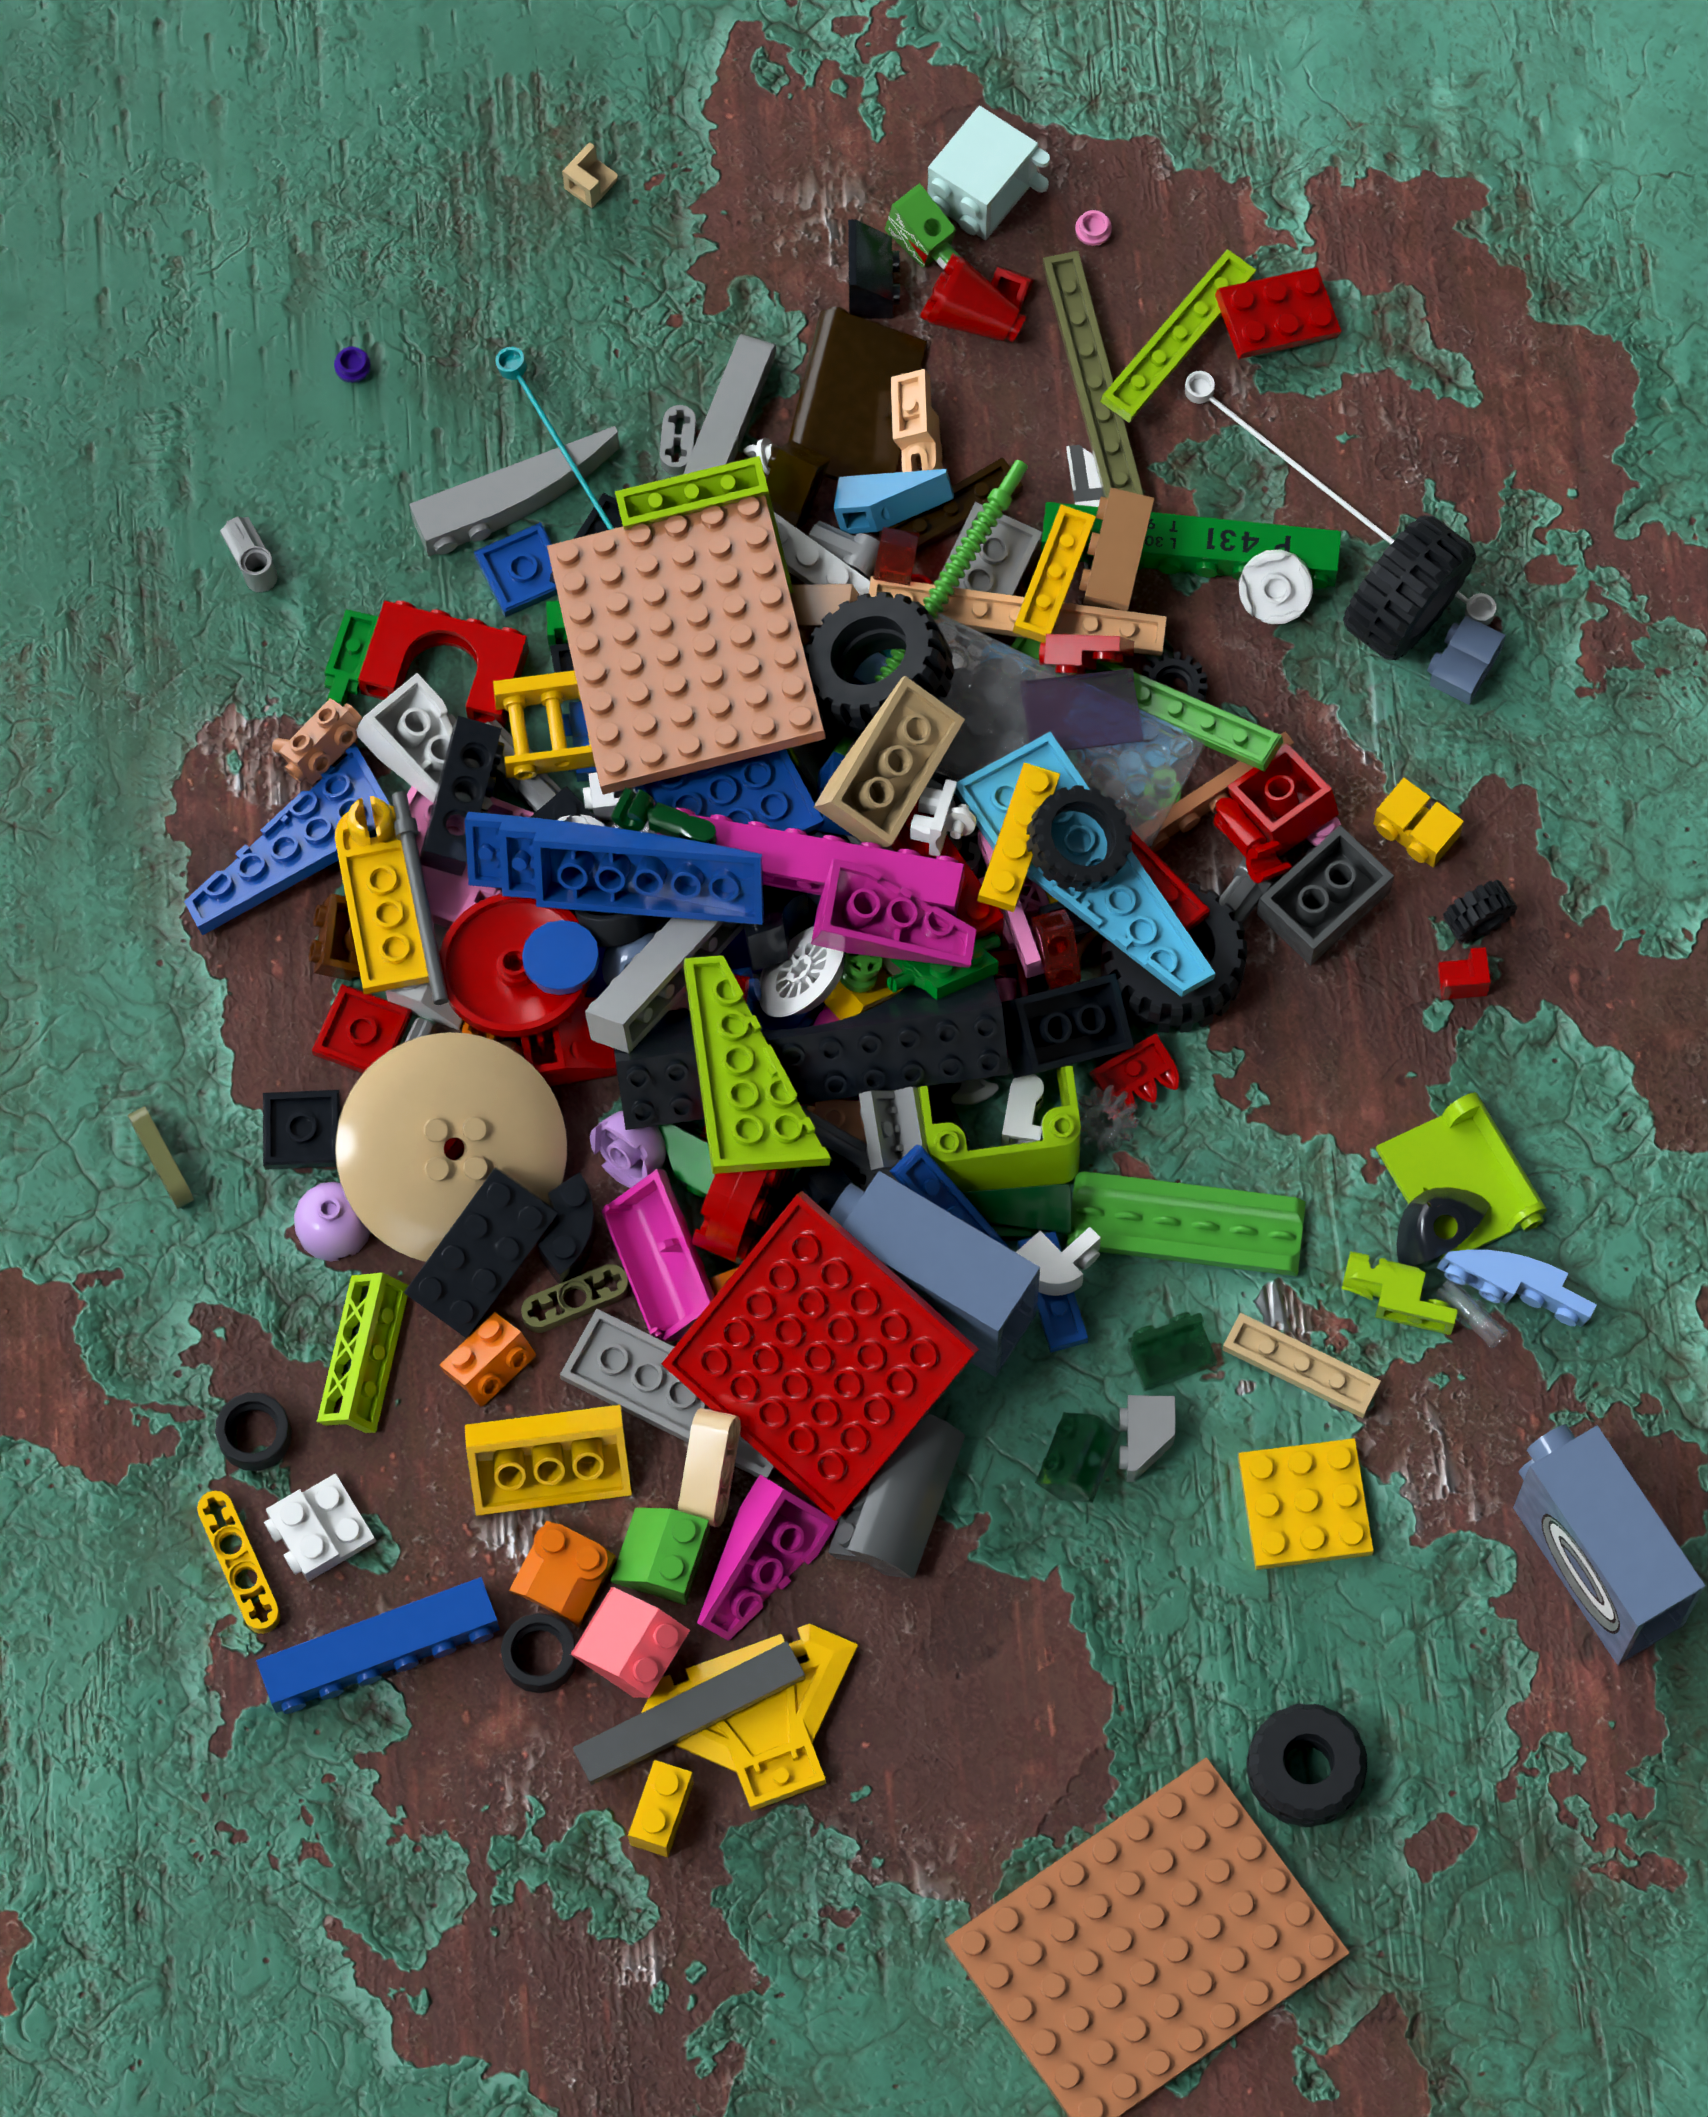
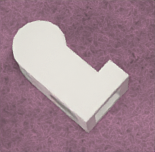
M1035 1074L1014 1078L1011 1083L1001 1146L1042 1140L1041 1126L1033 1124L1035 1113L1043 1104L1044 1084Z

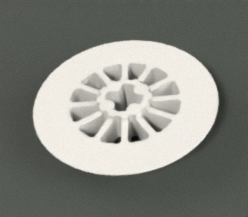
M814 926L805 929L790 940L787 949L789 960L767 968L760 985L761 1000H759L762 1010L767 1015L786 1017L792 1014L806 1013L820 1005L838 984L844 969V952L812 945Z

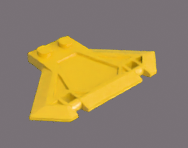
M810 1623L797 1628L800 1640L789 1643V1646L796 1658L805 1654L808 1657L809 1661L800 1664L805 1674L804 1680L674 1745L736 1772L751 1811L826 1784L825 1776L812 1743L858 1648V1644ZM782 1634L686 1669L689 1680L675 1686L670 1675L662 1677L652 1695L648 1698L641 1713L784 1643Z

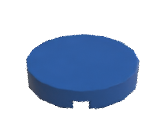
M566 920L547 922L535 929L526 940L522 952L524 970L529 980L536 984L537 988L543 992L556 995L575 993L582 989V985L587 983L589 979L591 981L596 975L600 962L597 942L590 931L576 922Z

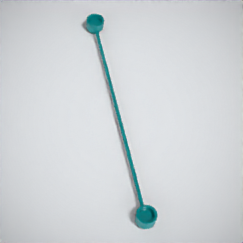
M517 347L502 349L495 359L499 373L506 379H518L608 530L614 529L522 376L527 369V362L523 352Z

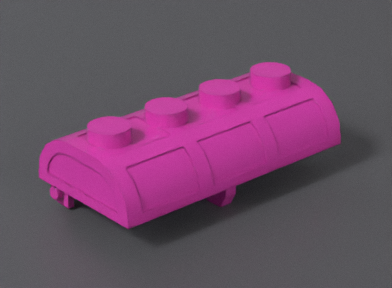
M656 1169L611 1203L605 1205L601 1212L651 1336H655L666 1343L679 1340L685 1335L713 1300L715 1293L696 1246L692 1244V1236L670 1184L668 1174L665 1170Z

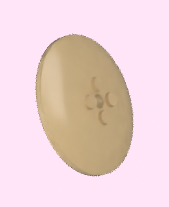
M451 1032L430 1034L409 1040L389 1050L370 1065L357 1080L345 1101L338 1121L335 1146L336 1165L345 1197L363 1225L380 1241L395 1251L426 1262L495 1167H498L550 1205L548 1193L561 1185L567 1161L566 1129L560 1107L551 1088L533 1065L520 1054L499 1042L478 1035ZM453 1137L459 1138L465 1148L462 1157L457 1160H450L444 1154V1144Z

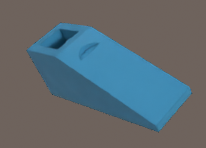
M947 469L845 476L838 479L834 512L840 530L846 533L879 532L954 499V492Z

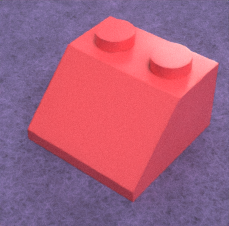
M611 1587L571 1655L633 1698H650L690 1630L659 1608L615 1587Z

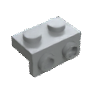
M907 1087L895 1091H867L859 1093L860 1115L864 1124L867 1143L866 1153L870 1161L871 1170H891L916 1144L922 1146L928 1153L918 1089L916 1087Z

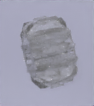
M1109 1085L1104 1093L1100 1088L1094 1087L1090 1091V1097L1083 1095L1078 1100L1081 1106L1079 1108L1080 1121H1082L1081 1133L1087 1132L1088 1134L1084 1140L1085 1145H1090L1094 1140H1097L1099 1151H1104L1108 1143L1114 1150H1118L1122 1146V1140L1129 1142L1134 1137L1131 1129L1139 1125V1119L1131 1115L1137 1110V1104L1131 1103L1126 1105L1124 1103L1128 1097V1092L1123 1091L1116 1097L1113 1085ZM1102 1112L1109 1114L1108 1120L1113 1119L1110 1125L1103 1122L1105 1117L1100 1119L1099 1116Z

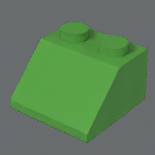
M635 1507L611 1582L686 1605L710 1535L709 1520L671 1508Z

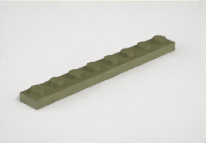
M1074 251L1044 257L1043 268L1103 495L1108 498L1110 488L1143 495L1124 420L1100 402L1102 395L1113 383L1079 252Z

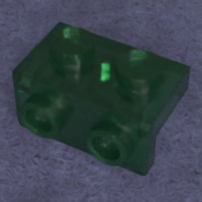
M1190 1312L1178 1314L1168 1321L1169 1324L1156 1329L1153 1325L1142 1327L1132 1334L1133 1337L1128 1339L1127 1351L1144 1392L1217 1365L1216 1356L1203 1327L1204 1319L1201 1313L1192 1316Z

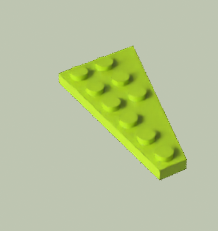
M724 956L685 958L684 973L712 1174L830 1165L831 1157L825 1147H822L818 1140L811 1119L806 1117L800 1106L794 1087L772 1046L767 1044L761 1032V1025L756 1016L750 1012L743 998L744 993Z

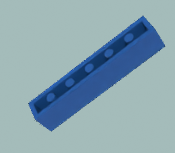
M482 1577L260 1658L256 1662L275 1713L283 1711L284 1714H290L303 1709L306 1706L305 1702L321 1697L322 1700L337 1697L344 1692L343 1688L356 1683L359 1686L372 1684L381 1679V1674L396 1669L397 1672L410 1670L419 1664L418 1660L433 1655L434 1658H441L450 1655L456 1651V1646L469 1641H471V1644L485 1642L494 1636L493 1632L500 1630Z

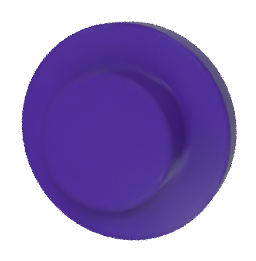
M346 347L339 352L334 360L335 372L345 382H359L366 378L370 372V358L366 352L357 347Z

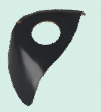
M1451 1187L1433 1188L1422 1192L1409 1203L1403 1212L1398 1227L1396 1244L1398 1262L1416 1266L1456 1248L1471 1235L1482 1221L1490 1206L1489 1202L1473 1192ZM1441 1215H1450L1457 1222V1232L1450 1239H1441L1434 1232V1222Z

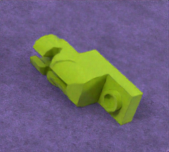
M1350 1251L1342 1289L1373 1300V1297H1378L1379 1301L1375 1318L1451 1335L1458 1309L1450 1308L1447 1302L1437 1299H1429L1427 1302L1420 1301L1426 1274L1424 1271L1417 1267L1389 1261L1385 1258H1380L1378 1265L1372 1269L1369 1264V1255Z

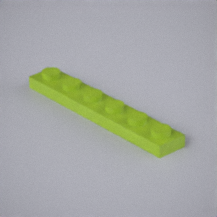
M1227 249L1105 391L1100 402L1130 423L1222 315L1215 297L1218 288L1250 282L1256 273V269Z

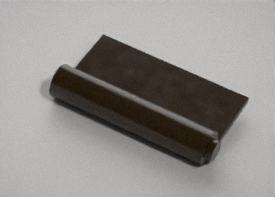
M833 306L821 311L788 442L793 440L829 458L830 462L824 476L837 481L839 477L895 473L901 449L893 440L891 377L920 370L927 341L851 315L841 307Z

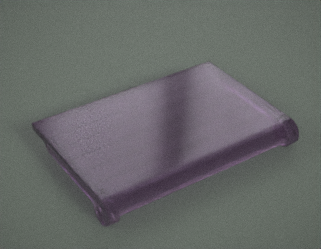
M1132 668L1020 681L1029 743L1050 731L1063 751L1144 741Z

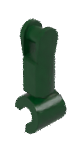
M625 787L611 815L612 821L622 829L641 831L648 822L650 830L662 835L716 845V829L712 822L695 816H689L685 812L659 802L656 804V801L641 789L635 794L632 790Z

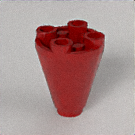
M952 253L943 272L939 275L932 289L933 293L928 298L919 315V318L933 325L1000 341L1007 339L1011 342L1017 337L1026 319V316L1019 313L1020 309L968 261Z

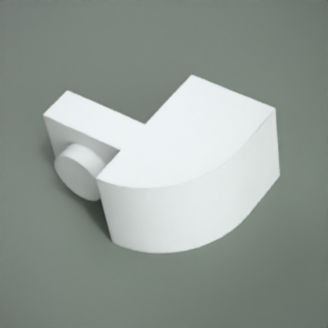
M1089 1227L1061 1252L1039 1231L1016 1253L1040 1267L1038 1292L1053 1296L1065 1295L1082 1286L1083 1273L1078 1268L1081 1267L1085 1270L1097 1260L1100 1255L1098 1250H1100L1101 1237Z

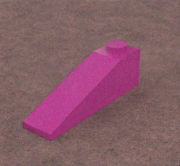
M835 858L832 860L817 907L811 941L812 945L852 954L965 968L971 966L977 929L938 906L932 907L913 896L914 892L906 887L900 888L881 877L883 874L872 867Z
M760 1474L739 1508L697 1623L729 1641L762 1610L763 1601L777 1588L782 1590L791 1582L789 1576L804 1562L809 1564L818 1556L838 1521H834L827 1514Z

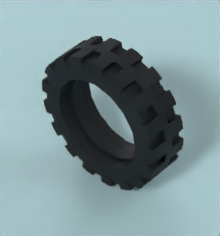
M1075 785L1067 790V787L1057 790L1053 795L1048 796L1031 817L1032 821L1027 827L1026 834L1030 835L1029 840L1026 842L1028 852L1033 854L1031 860L1034 866L1041 868L1044 872L1042 875L1048 881L1053 879L1058 882V887L1066 890L1072 887L1075 888V891L1081 892L1085 891L1088 887H1091L1092 890L1101 887L1105 882L1110 881L1128 860L1126 857L1132 849V842H1129L1132 829L1130 825L1126 824L1125 819L1127 816L1122 808L1119 810L1114 805L1116 801L1112 797L1101 795V790L1091 787L1090 790H1087L1082 785ZM1071 810L1085 813L1096 820L1103 829L1107 840V854L1103 861L1093 866H1082L1072 863L1061 855L1055 847L1051 836L1052 822L1058 814Z

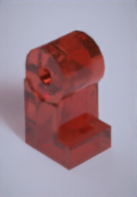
M1065 909L1032 917L1033 929L1037 937L1044 974L1049 988L1055 989L1080 982L1081 972L1074 926Z

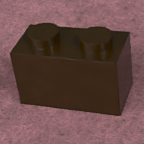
M791 440L780 448L776 447L768 460L767 467L771 470L766 482L773 511L797 529L806 524L830 459Z

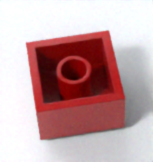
M1288 743L1278 750L1265 772L1253 767L1227 786L1231 799H1234L1239 804L1246 817L1267 838L1266 843L1275 840L1282 844L1281 850L1276 851L1279 857L1339 815L1332 788Z

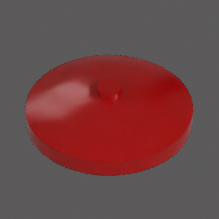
M498 894L472 905L450 926L439 951L449 999L448 1003L451 1008L470 1026L482 1032L500 1037L530 1036L559 1024L580 1004L589 987L590 979L582 985V989L575 993L564 995L545 993L537 988V985L527 977L524 970L522 952L526 940L535 929L547 922L559 920L579 924L578 919L568 909L536 907V899L508 897Z

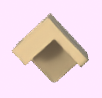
M590 142L562 171L564 189L590 208H593L618 181L617 173L597 160L596 146Z

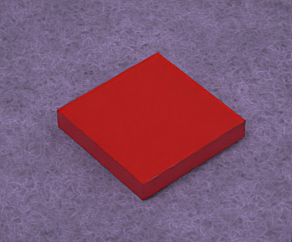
M341 984L312 1048V1053L314 1056L364 1073L379 1057L400 1044L413 1015L412 1010L371 994L364 995V992Z

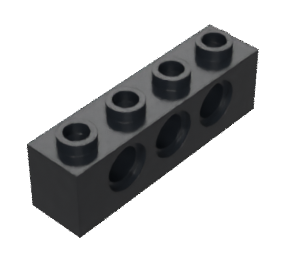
M461 716L457 717L450 736L420 853L422 866L462 877L467 865L465 817L468 812L488 813V810L482 809L484 797L491 798L495 786L496 776H492L490 773L493 764L499 765L505 743L498 742L502 728ZM473 759L480 765V768H471L466 765L464 760ZM455 793H466L472 801H461ZM456 826L461 829L463 835H453L447 830V827Z

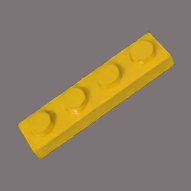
M1062 504L1060 505L1015 621L1013 633L1039 642H1045L1046 634H1052L1096 516Z
M1023 763L977 901L1007 911H1015L1032 861L1031 859L1033 858L1032 852H1028L1026 842L1030 835L1026 834L1027 827L1032 821L1031 817L1048 796L1055 793L1060 773Z

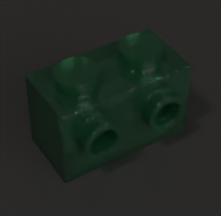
M1063 1412L1035 1483L1060 1500L1093 1503L1121 1432L1097 1415Z

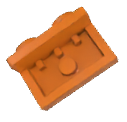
M494 1312L439 1366L448 1377L469 1393L476 1404L483 1407L535 1358L536 1353L521 1331Z

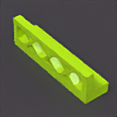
M383 1272L351 1276L317 1418L318 1423L325 1426L347 1424L364 1433H376L408 1297L404 1292L409 1285ZM363 1286H369L367 1297L360 1303ZM360 1322L358 1334L351 1340L353 1328ZM351 1359L350 1370L343 1376L344 1365ZM343 1396L340 1412L333 1413L336 1401Z

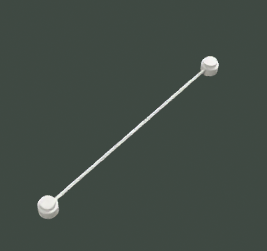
M1195 371L1187 377L1185 395L1191 402L1197 404L1208 401L1212 402L1390 544L1395 541L1213 397L1215 382L1209 373ZM1459 591L1456 593L1455 596L1466 604L1465 616L1484 625H1488L1493 621L1496 603L1491 596L1478 593L1468 599Z

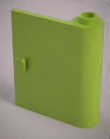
M1476 1092L1467 1094L1454 1101L1445 1109L1441 1116L1385 1141L1375 1148L1408 1205L1422 1192L1433 1188L1446 1187L1473 1192L1489 1202L1490 1206L1476 1229L1451 1251L1477 1250L1521 1228L1524 1232H1527L1544 1222L1542 1216L1547 1212V1208ZM1450 1215L1439 1216L1433 1225L1435 1234L1441 1239L1452 1238L1458 1229L1456 1220ZM1443 1254V1255L1439 1256L1440 1259L1442 1260V1258H1443L1446 1254Z

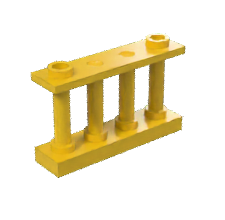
M575 671L493 681L496 710L505 709L509 712L515 752L513 756L504 757L506 778L514 777L517 780H528L534 778L537 774L596 767L590 739L589 746L567 748L561 704L568 700L579 699L581 701ZM542 704L546 706L552 750L530 753L523 709L526 706Z

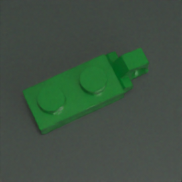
M348 609L345 610L324 672L326 678L325 688L330 689L327 701L331 698L341 706H344L348 702L350 694H358L360 689L358 677L378 616Z

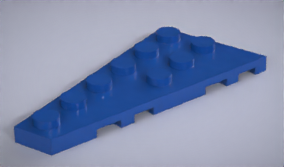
M355 742L345 750L347 756L335 767L330 765L328 770L321 774L322 779L310 791L300 792L260 830L263 834L250 847L245 844L235 853L237 859L224 871H216L184 901L202 935L338 861L335 842L336 827L343 815L349 811L351 805L359 798L363 800L369 837H377L370 796L382 799L389 805L390 803Z

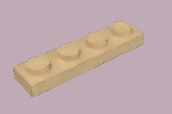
M1242 1313L1239 1314L1222 1349L1361 1418L1364 1417L1381 1380Z

